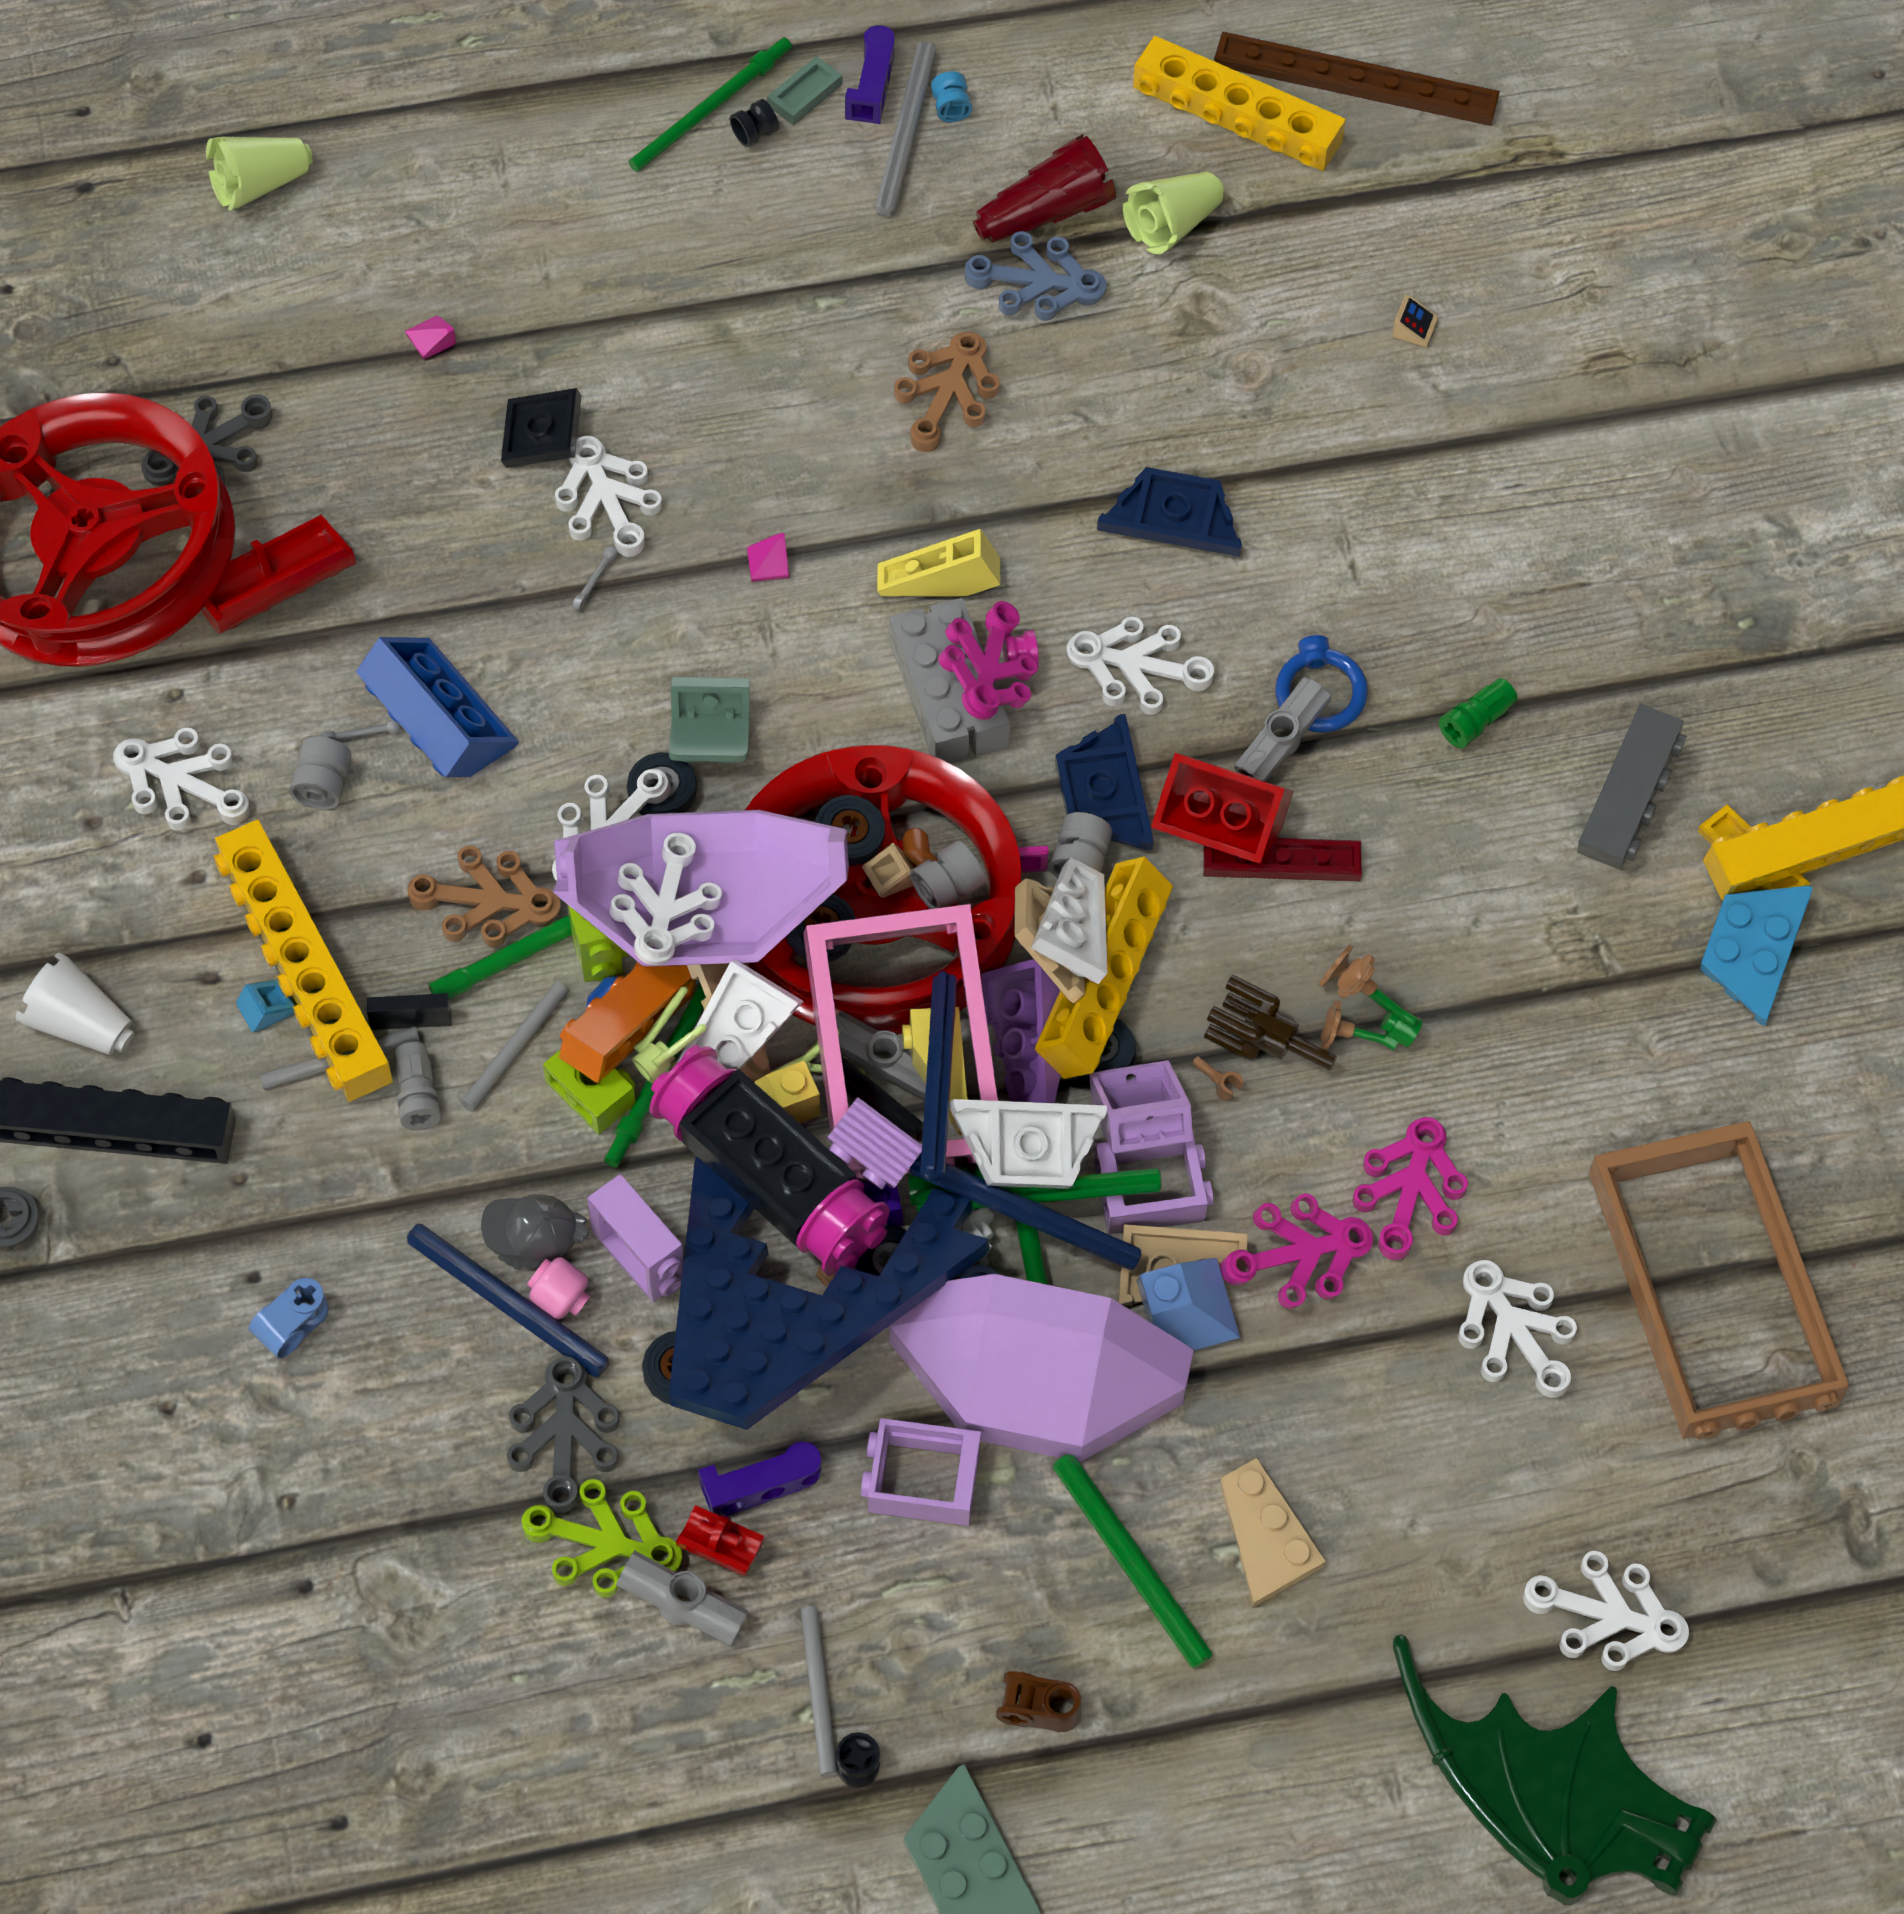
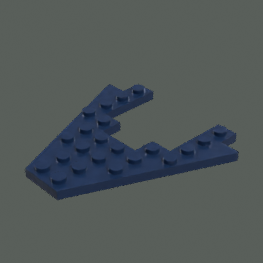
M696 1156L669 1388L671 1406L748 1430L942 1288L947 1281H951L987 1255L990 1250L988 1238L960 1231L972 1211L971 1199L933 1188L879 1277L840 1266L823 1295H819L756 1276V1273L769 1255L767 1243L738 1235L754 1208Z

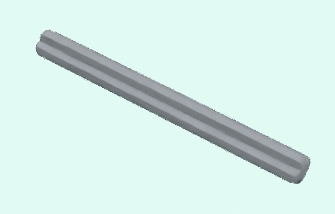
M921 41L917 44L876 202V212L880 216L892 217L896 212L936 56V46L932 42L926 43Z

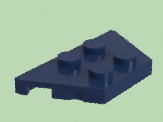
M1150 467L1144 468L1135 478L1134 484L1126 488L1117 497V503L1106 515L1102 513L1097 521V531L1240 557L1242 547L1241 540L1237 538L1233 527V517L1230 508L1224 501L1225 494L1220 480Z
M1120 714L1114 718L1113 724L1099 733L1094 730L1083 737L1079 744L1070 745L1056 754L1055 765L1066 815L1074 812H1084L1105 820L1112 828L1110 841L1147 851L1153 850L1154 840L1126 714Z

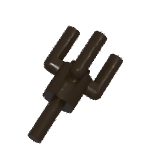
M1233 974L1231 975L1225 989L1261 1007L1229 992L1222 1007L1246 1018V1020L1244 1021L1213 1006L1207 1017V1021L1213 1024H1210L1206 1030L1205 1039L1247 1060L1257 1058L1260 1050L1281 1060L1289 1050L1328 1070L1332 1069L1337 1056L1295 1036L1299 1024L1277 1013L1280 1007V999L1276 995Z

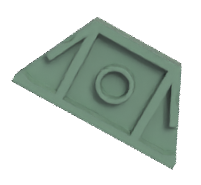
M964 1764L959 1766L904 1836L903 1841L939 1914H1041Z

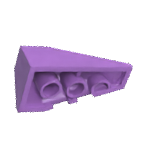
M1035 959L981 973L987 1024L992 1025L997 1040L993 1044L996 1056L1002 1057L1007 1072L1004 1083L1010 1101L1055 1103L1060 1074L1034 1049L1060 989Z

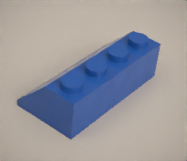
M379 637L356 670V673L365 682L366 689L383 703L388 709V715L405 729L410 735L411 742L417 748L423 750L433 762V768L442 776L449 778L471 777L514 749L519 743L516 737L430 638Z

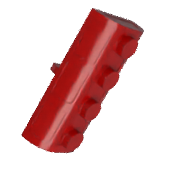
M322 514L264 544L255 540L251 542L252 550L230 561L218 589L210 600L207 599L203 603L204 607L201 612L214 630L221 634L355 565L356 559L353 550Z

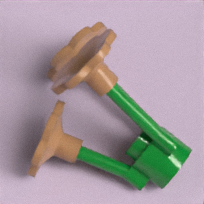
M1349 944L1318 985L1323 987L1328 981L1338 977L1337 985L1340 987L1338 995L1341 998H1346L1351 994L1355 995L1361 990L1388 1011L1380 1025V1028L1385 1030V1035L1356 1028L1354 1023L1342 1020L1341 1002L1335 1000L1326 1015L1325 1025L1321 1033V1048L1327 1051L1337 1035L1349 1039L1355 1036L1377 1042L1391 1050H1394L1398 1043L1407 1048L1418 1035L1423 1021L1401 1008L1377 988L1378 984L1370 978L1375 971L1373 966L1375 959L1373 956L1368 954L1362 959H1355L1350 966L1347 965L1349 954L1353 949V946Z

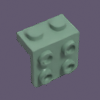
M672 677L669 758L671 760L686 763L709 761L727 764L747 760L750 720V678Z

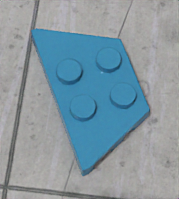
M1800 886L1727 894L1724 897L1701 962L1700 970L1713 982L1722 985L1725 993L1736 1003L1740 1001L1755 1015L1754 1020L1760 1025L1766 1026L1813 887Z

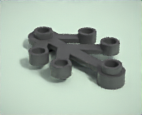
M259 394L248 396L241 404L242 414L207 432L209 422L218 415V407L213 397H199L194 403L196 413L192 427L199 433L207 445L213 460L235 463L236 468L241 472L254 470L258 461L253 448L249 446L234 448L218 444L249 427L255 429L266 427L273 416L269 399ZM205 406H210V407H212V408H211L210 410H208V411H202V410H201V409H202L203 407H205ZM152 450L146 454L141 465L144 478L156 485L170 483L176 478L179 467L171 460ZM243 457H251L248 461H240ZM215 464L217 473L225 484L224 471L221 466Z
M560 1357L552 1361L545 1371L546 1384L523 1404L515 1405L509 1413L511 1427L520 1433L528 1432L535 1425V1415L556 1398V1412L522 1443L512 1445L507 1453L509 1466L516 1472H525L532 1467L534 1462L533 1456L555 1437L553 1477L545 1483L543 1495L546 1506L556 1513L570 1511L578 1501L576 1483L570 1478L572 1437L592 1456L593 1464L597 1470L610 1472L618 1464L616 1448L609 1443H604L573 1413V1400L575 1398L594 1415L596 1428L604 1433L617 1429L620 1422L619 1412L615 1406L602 1401L586 1385L587 1374L585 1367L572 1357ZM564 1374L574 1377L572 1382L568 1384H562L558 1380ZM520 1413H526L530 1416L529 1420L525 1423H518L515 1421V1417ZM610 1413L614 1416V1419L610 1423H602L599 1420L600 1416ZM520 1452L526 1453L528 1455L526 1461L518 1463L513 1460L515 1454ZM602 1453H610L613 1456L611 1461L607 1463L600 1462L597 1459ZM559 1492H565L569 1495V1498L562 1503L556 1502L553 1499Z

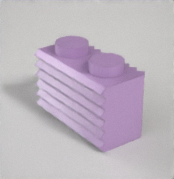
M858 1097L826 1138L832 1143L829 1150L836 1157L848 1165L853 1159L866 1168L862 1176L881 1190L886 1184L892 1189L895 1188L922 1152V1145Z

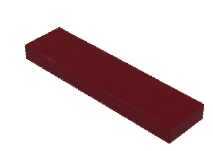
M1276 838L1262 864L1203 845V877L1361 882V841Z

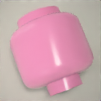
M558 1257L552 1262L545 1259L527 1283V1286L531 1288L529 1299L557 1320L564 1318L569 1312L577 1316L591 1297L584 1292L588 1286L589 1279L586 1274L564 1258Z

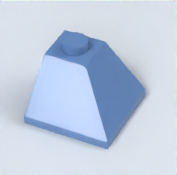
M1217 1258L1171 1265L1142 1273L1136 1280L1148 1321L1194 1349V1351L1240 1338Z

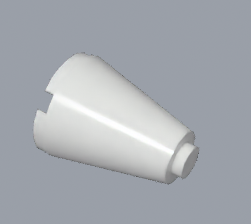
M61 952L57 953L54 957L58 963L53 966L47 962L32 981L22 999V1002L28 1005L26 1011L23 1014L17 1010L15 1020L24 1026L107 1055H112L116 1050L122 1053L134 1036V1032L130 1030L132 1021L67 956Z

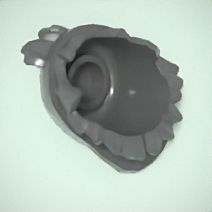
M542 1194L494 1200L485 1207L481 1220L482 1236L486 1246L495 1254H499L498 1258L500 1261L512 1266L515 1270H520L524 1267L528 1270L534 1267L539 1268L545 1259L553 1261L558 1257H562L573 1247L575 1242H584L589 1233L588 1228L584 1226L587 1223L586 1217L572 1212L559 1199Z

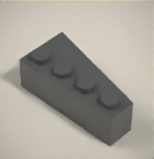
M1641 703L1639 704L1581 835L1577 853L1619 870L1622 869L1626 859L1634 860L1642 840L1636 836L1641 825L1648 827L1657 806L1652 801L1657 790L1664 791L1672 770L1668 769V766L1673 756L1679 757L1687 736L1681 734L1684 720Z

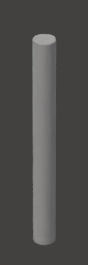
M559 981L554 983L462 1098L460 1103L467 1110L474 1111L568 993L569 990L563 983Z
M415 1026L376 1038L383 1053L394 1050L407 1042H420ZM348 1050L343 1052L341 1055H350L355 1051ZM317 1057L259 1074L263 1089L266 1090L324 1072L330 1066L326 1058L318 1060Z
M807 1606L801 1608L800 1611L820 1777L828 1778L837 1775V1765L817 1607Z

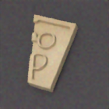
M1124 1224L1123 1241L1140 1248L1141 1258L1134 1270L1121 1267L1118 1303L1125 1307L1143 1303L1136 1281L1142 1273L1179 1263L1217 1258L1220 1268L1222 1260L1231 1252L1239 1249L1247 1251L1248 1234ZM1237 1259V1268L1242 1272H1246L1245 1261Z
M1257 1458L1221 1478L1220 1487L1231 1529L1237 1542L1240 1554L1239 1559L1248 1584L1252 1609L1325 1567V1559Z

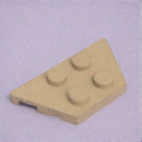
M1025 878L1015 887V937L1069 1001L1074 1004L1085 995V977L1075 975L1069 968L1031 949L1054 887H1045L1037 881Z

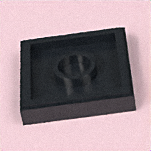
M577 388L508 399L501 462L506 468L575 457L582 397Z

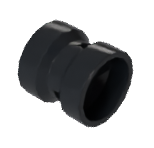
M764 99L752 103L749 110H740L730 115L729 118L733 133L746 148L757 143L760 136H769L779 130L777 116L770 104Z
M850 1733L843 1737L836 1750L837 1773L840 1779L848 1786L855 1788L866 1787L873 1783L879 1774V1746L874 1738L865 1733Z

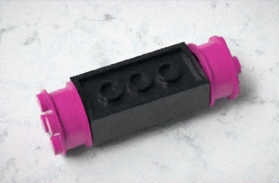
M699 1045L689 1048L681 1061L670 1072L662 1073L652 1084L651 1090L654 1092L650 1103V1114L656 1119L665 1118L674 1127V1135L678 1140L683 1141L685 1146L801 1252H811L822 1262L821 1269L826 1275H835L840 1266L853 1269L858 1262V1258L868 1248L873 1249L877 1247L886 1237L887 1230L884 1228V1225L889 1216V1206L884 1202L875 1203L864 1193V1184L856 1179V1174L739 1068L726 1069L717 1061L718 1054L715 1049L710 1046L701 1048Z

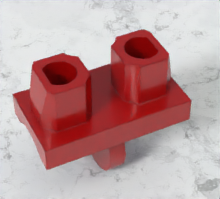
M695 1505L683 1531L676 1540V1546L746 1577L765 1538L764 1535L732 1522V1519L725 1515L719 1516Z

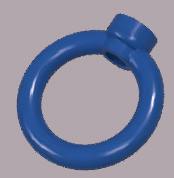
M1313 635L1303 638L1298 643L1299 653L1284 664L1276 679L1275 694L1278 705L1281 707L1290 696L1292 680L1304 667L1318 669L1327 664L1333 665L1348 676L1352 684L1351 700L1348 706L1340 713L1329 717H1317L1308 731L1326 733L1340 730L1355 721L1365 707L1368 687L1364 673L1352 658L1342 652L1330 649L1326 636Z

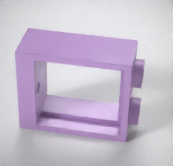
M1169 1060L1089 1074L1092 1105L1107 1106L1105 1118L1100 1121L1099 1125L1113 1154L1193 1141L1191 1104ZM1134 1074L1133 1079H1126L1127 1075Z
M1194 1134L1193 1141L1115 1154L1112 1153L1108 1142L1096 1144L1094 1157L1096 1174L1118 1172V1163L1184 1155L1192 1197L1128 1206L1124 1205L1123 1195L1101 1197L1109 1235L1123 1233L1124 1224L1167 1227L1205 1221L1207 1206L1213 1205V1193L1210 1181H1203L1201 1169L1206 1167L1205 1154L1202 1144H1195Z
M619 1174L587 1197L592 1233L647 1297L654 1302L662 1295L667 1297L680 1288L684 1262L682 1244L625 1178Z
M880 1418L878 1433L870 1432L867 1457L874 1458L872 1472L864 1471L861 1486V1497H868V1512L969 1526L980 1452L981 1431ZM889 1445L960 1454L954 1502L882 1493Z

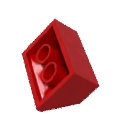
M1174 753L1151 828L1262 864L1283 827L1294 791L1186 755Z

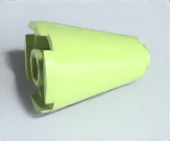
M215 137L210 138L206 146V160L213 158L215 169L208 171L211 185L220 204L223 207L229 205L228 210L238 209L299 178L308 172L309 165H312L313 162L310 147L306 143L303 144L299 138Z
M1210 172L1137 183L1128 188L1126 194H1129L1128 201L1123 203V215L1127 228L1136 242L1143 240L1149 246L1145 250L1153 254L1164 253L1176 245L1222 203L1224 196L1223 184L1219 178Z

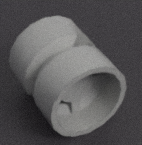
M315 736L304 739L297 760L298 767L293 775L289 789L291 797L300 804L314 809L326 810L337 807L343 791V779L347 775L352 757L349 748L343 743L328 737Z
M1084 812L1067 814L1063 819L1059 832V843L1055 846L1050 862L1052 874L1058 878L1062 867L1071 857L1101 873L1104 855L1108 851L1112 837V828L1109 823L1100 817Z
M956 841L938 852V861L928 859L910 870V878L914 888L929 909L951 907L958 902V894L968 896L986 883L984 872L976 857L960 841Z

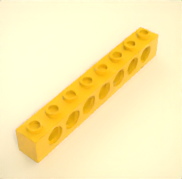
M259 819L216 837L215 842L219 853L213 855L215 864L222 877L230 876L233 884L229 885V889L238 907L245 905L249 914L244 915L253 937L261 935L265 944L261 945L260 948L270 968L277 965L281 974L276 976L284 996L286 998L293 996L297 1003L296 1006L292 1007L294 1014L302 1029L309 1026L313 1034L309 1041L317 1059L326 1058L330 1067L325 1069L334 1091L342 1089L348 1102H351L393 1083L389 1063ZM254 868H256V870H254V871L246 872V871L249 870V869H254ZM273 898V899L270 900V901L261 902V901H263L264 899ZM289 928L284 932H277L280 929ZM305 958V960L301 962H293L296 959ZM314 989H322L317 993H309ZM329 1020H338L333 1024H325ZM348 1050L355 1051L350 1055H341L343 1052Z

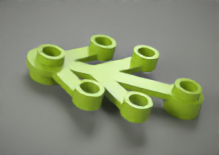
M596 1479L587 1480L581 1485L580 1497L582 1503L591 1509L601 1530L557 1518L554 1512L544 1505L531 1506L522 1516L524 1535L532 1542L543 1543L556 1536L593 1547V1549L573 1559L568 1556H562L554 1561L552 1564V1575L555 1582L562 1586L573 1584L578 1576L620 1555L630 1558L634 1550L654 1560L652 1556L655 1552L665 1551L668 1557L664 1561L656 1562L675 1572L678 1571L682 1563L680 1547L676 1546V1542L673 1539L658 1535L646 1513L645 1497L638 1491L625 1493L620 1500V1506L623 1516L633 1521L642 1542L625 1537L606 1502L605 1487L601 1481ZM589 1489H597L601 1492L599 1497L595 1499H589L585 1496ZM636 1500L641 1503V1506L638 1510L630 1511L626 1508V1504L629 1501ZM537 1515H542L546 1518L545 1523L540 1526L533 1525L531 1520ZM562 1566H570L573 1569L572 1573L566 1577L560 1576L557 1571ZM625 1566L616 1571L609 1568L598 1570L592 1580L595 1593L603 1598L615 1595L618 1588H620L616 1586V1583ZM602 1578H611L614 1581L611 1587L604 1589L598 1586V1582Z

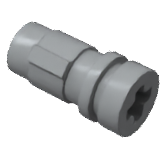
M420 1042L401 1044L395 1050V1067L398 1088L401 1092L397 1097L400 1122L407 1129H427L439 1123L441 1119L438 1094L433 1088V1076L427 1046Z

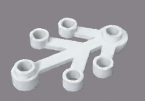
M579 437L577 439L575 457L569 458L573 467L563 486L555 491L556 506L561 511H572L577 507V490L588 473L592 485L578 513L569 520L570 536L579 541L590 537L592 534L591 521L600 503H602L615 530L613 535L615 549L625 557H634L644 548V532L639 525L628 522L617 498L638 504L643 514L653 516L662 509L661 495L656 490L637 488L644 485L648 480V470L645 463L641 461L631 462L607 454L604 445L595 437ZM592 455V457L585 458L583 456ZM603 469L625 475L628 484L607 478ZM635 471L642 472L639 476L631 475ZM564 496L572 497V499L568 501L561 500V498ZM648 500L656 501L653 505L645 504ZM577 525L586 526L583 530L575 529ZM628 541L634 542V544L626 545L624 543Z
M1131 616L1123 619L1120 625L1098 636L1090 631L1079 632L1067 644L1066 654L1069 661L1079 668H1088L1102 687L1103 701L1109 706H1118L1124 702L1126 688L1121 681L1114 680L1105 664L1120 668L1140 697V709L1148 715H1154L1161 711L1163 695L1159 690L1152 687L1142 672L1183 681L1190 690L1197 692L1207 689L1213 681V664L1204 657H1192L1184 665L1148 657V655L1160 649L1174 651L1179 647L1181 633L1173 625H1165L1159 629L1158 633L1138 642L1143 636V623L1139 618ZM1134 627L1138 631L1131 633L1126 631V628ZM1166 635L1173 636L1175 639L1172 641H1166L1163 639V637ZM1122 640L1128 643L1138 642L1122 651L1110 648ZM1082 650H1088V651H1090L1091 653H1090V654H1083V653H1080V651H1082ZM1199 675L1204 679H1194L1192 676ZM1110 690H1117L1118 692H1120V694L1117 696L1109 695L1107 692ZM1152 698L1155 699L1157 703L1148 704L1145 702V700Z
M182 728L176 732L173 739L153 744H147L145 741L135 738L125 740L116 747L113 753V760L120 772L130 776L134 790L132 794L133 806L140 814H149L157 807L155 793L152 789L148 788L146 772L160 779L167 805L165 811L167 824L171 829L179 831L187 828L191 821L188 808L182 803L179 788L217 806L221 820L229 825L241 824L249 817L250 806L248 798L243 792L234 789L224 792L191 776L213 769L218 771L228 769L233 762L230 748L225 744H215L209 748L206 755L170 764L158 760L159 758L179 752L189 755L198 750L200 742L197 732L192 728ZM183 739H193V741L189 744L181 743ZM139 753V754H138L136 757H134V758H128V757H127V756L130 755V754ZM216 755H226V757L223 760L214 759ZM144 797L151 799L146 804L138 803ZM238 801V804L235 806L226 805L229 802ZM180 813L184 815L180 820L171 819L175 814Z
M658 769L644 771L637 780L638 788L608 820L607 797L610 794V786L602 775L590 776L586 780L584 788L590 798L591 830L632 819L647 802L658 804L666 800L670 794L671 785L665 773ZM652 779H658V783L656 786H646V783ZM594 785H604L600 792H591ZM566 803L559 808L557 814L563 826V838L579 834V826H581L584 819L580 808L576 804ZM569 812L577 813L573 820H564ZM555 860L552 866V873L555 880L557 881Z
M672 833L664 840L662 858L667 866L659 896L643 877V870L640 866L634 863H626L620 867L617 878L618 885L624 890L633 891L653 917L650 927L635 910L633 898L625 894H619L611 900L610 916L615 921L626 923L636 936L634 942L636 956L649 965H663L672 959L676 946L691 939L701 942L707 941L713 933L714 920L709 915L702 913L694 915L690 923L667 931L670 921L700 907L705 910L716 909L720 904L722 890L717 884L707 882L700 885L697 891L675 900L682 869L692 863L696 849L694 840L684 833ZM625 875H632L636 879H628ZM704 894H710L715 898H706ZM617 906H624L628 910H620ZM702 925L705 926L707 929L701 930L698 929L696 926Z
M1488 1260L1477 1261L1469 1265L1463 1276V1286L1471 1296L1466 1321L1461 1325L1458 1333L1460 1344L1468 1349H1474L1481 1345L1485 1333L1481 1322L1487 1302L1497 1315L1489 1354L1484 1358L1481 1365L1482 1377L1489 1382H1499L1504 1378L1507 1370L1505 1356L1511 1336L1537 1374L1535 1384L1538 1391L1550 1398L1562 1396L1567 1391L1571 1380V1373L1568 1367L1560 1361H1549L1528 1329L1548 1333L1558 1344H1568L1572 1342L1577 1331L1575 1321L1568 1316L1556 1318L1513 1307L1505 1297V1295L1527 1299L1532 1309L1545 1311L1552 1304L1554 1298L1553 1289L1546 1283L1530 1284L1504 1277L1502 1270L1495 1263ZM1485 1278L1491 1285L1484 1287L1477 1284L1476 1280ZM1541 1292L1548 1299L1546 1301H1538L1533 1294ZM1560 1325L1566 1326L1570 1329L1571 1333L1562 1335L1557 1331L1556 1327ZM1466 1330H1474L1478 1334V1338L1469 1339L1465 1336L1464 1332ZM1495 1363L1500 1366L1501 1371L1493 1373L1488 1370L1487 1365ZM1554 1378L1558 1381L1559 1386L1550 1387L1546 1385L1544 1380Z
M1590 1551L1584 1556L1581 1563V1572L1587 1579L1593 1582L1604 1602L1559 1589L1556 1582L1547 1576H1535L1526 1584L1523 1592V1601L1526 1607L1534 1613L1545 1614L1554 1607H1558L1600 1620L1582 1630L1571 1628L1563 1633L1559 1646L1561 1652L1569 1658L1581 1656L1586 1648L1624 1629L1642 1633L1625 1644L1613 1641L1605 1646L1601 1655L1603 1665L1611 1671H1619L1626 1666L1628 1661L1653 1648L1663 1653L1676 1652L1685 1645L1689 1636V1628L1685 1619L1674 1611L1664 1610L1648 1584L1650 1573L1641 1564L1629 1565L1623 1574L1622 1583L1629 1592L1635 1593L1646 1615L1630 1610L1607 1572V1557L1599 1551ZM1596 1560L1601 1564L1602 1569L1593 1571L1588 1567L1587 1562ZM1637 1573L1641 1575L1643 1582L1640 1584L1633 1583L1629 1579V1574ZM1537 1586H1544L1549 1590L1550 1595L1541 1597L1535 1592V1588ZM1664 1624L1672 1626L1675 1634L1671 1636L1663 1634L1660 1626ZM1566 1639H1578L1581 1647L1578 1649L1570 1648L1566 1643ZM1618 1651L1622 1655L1623 1660L1620 1662L1612 1661L1608 1656V1652Z

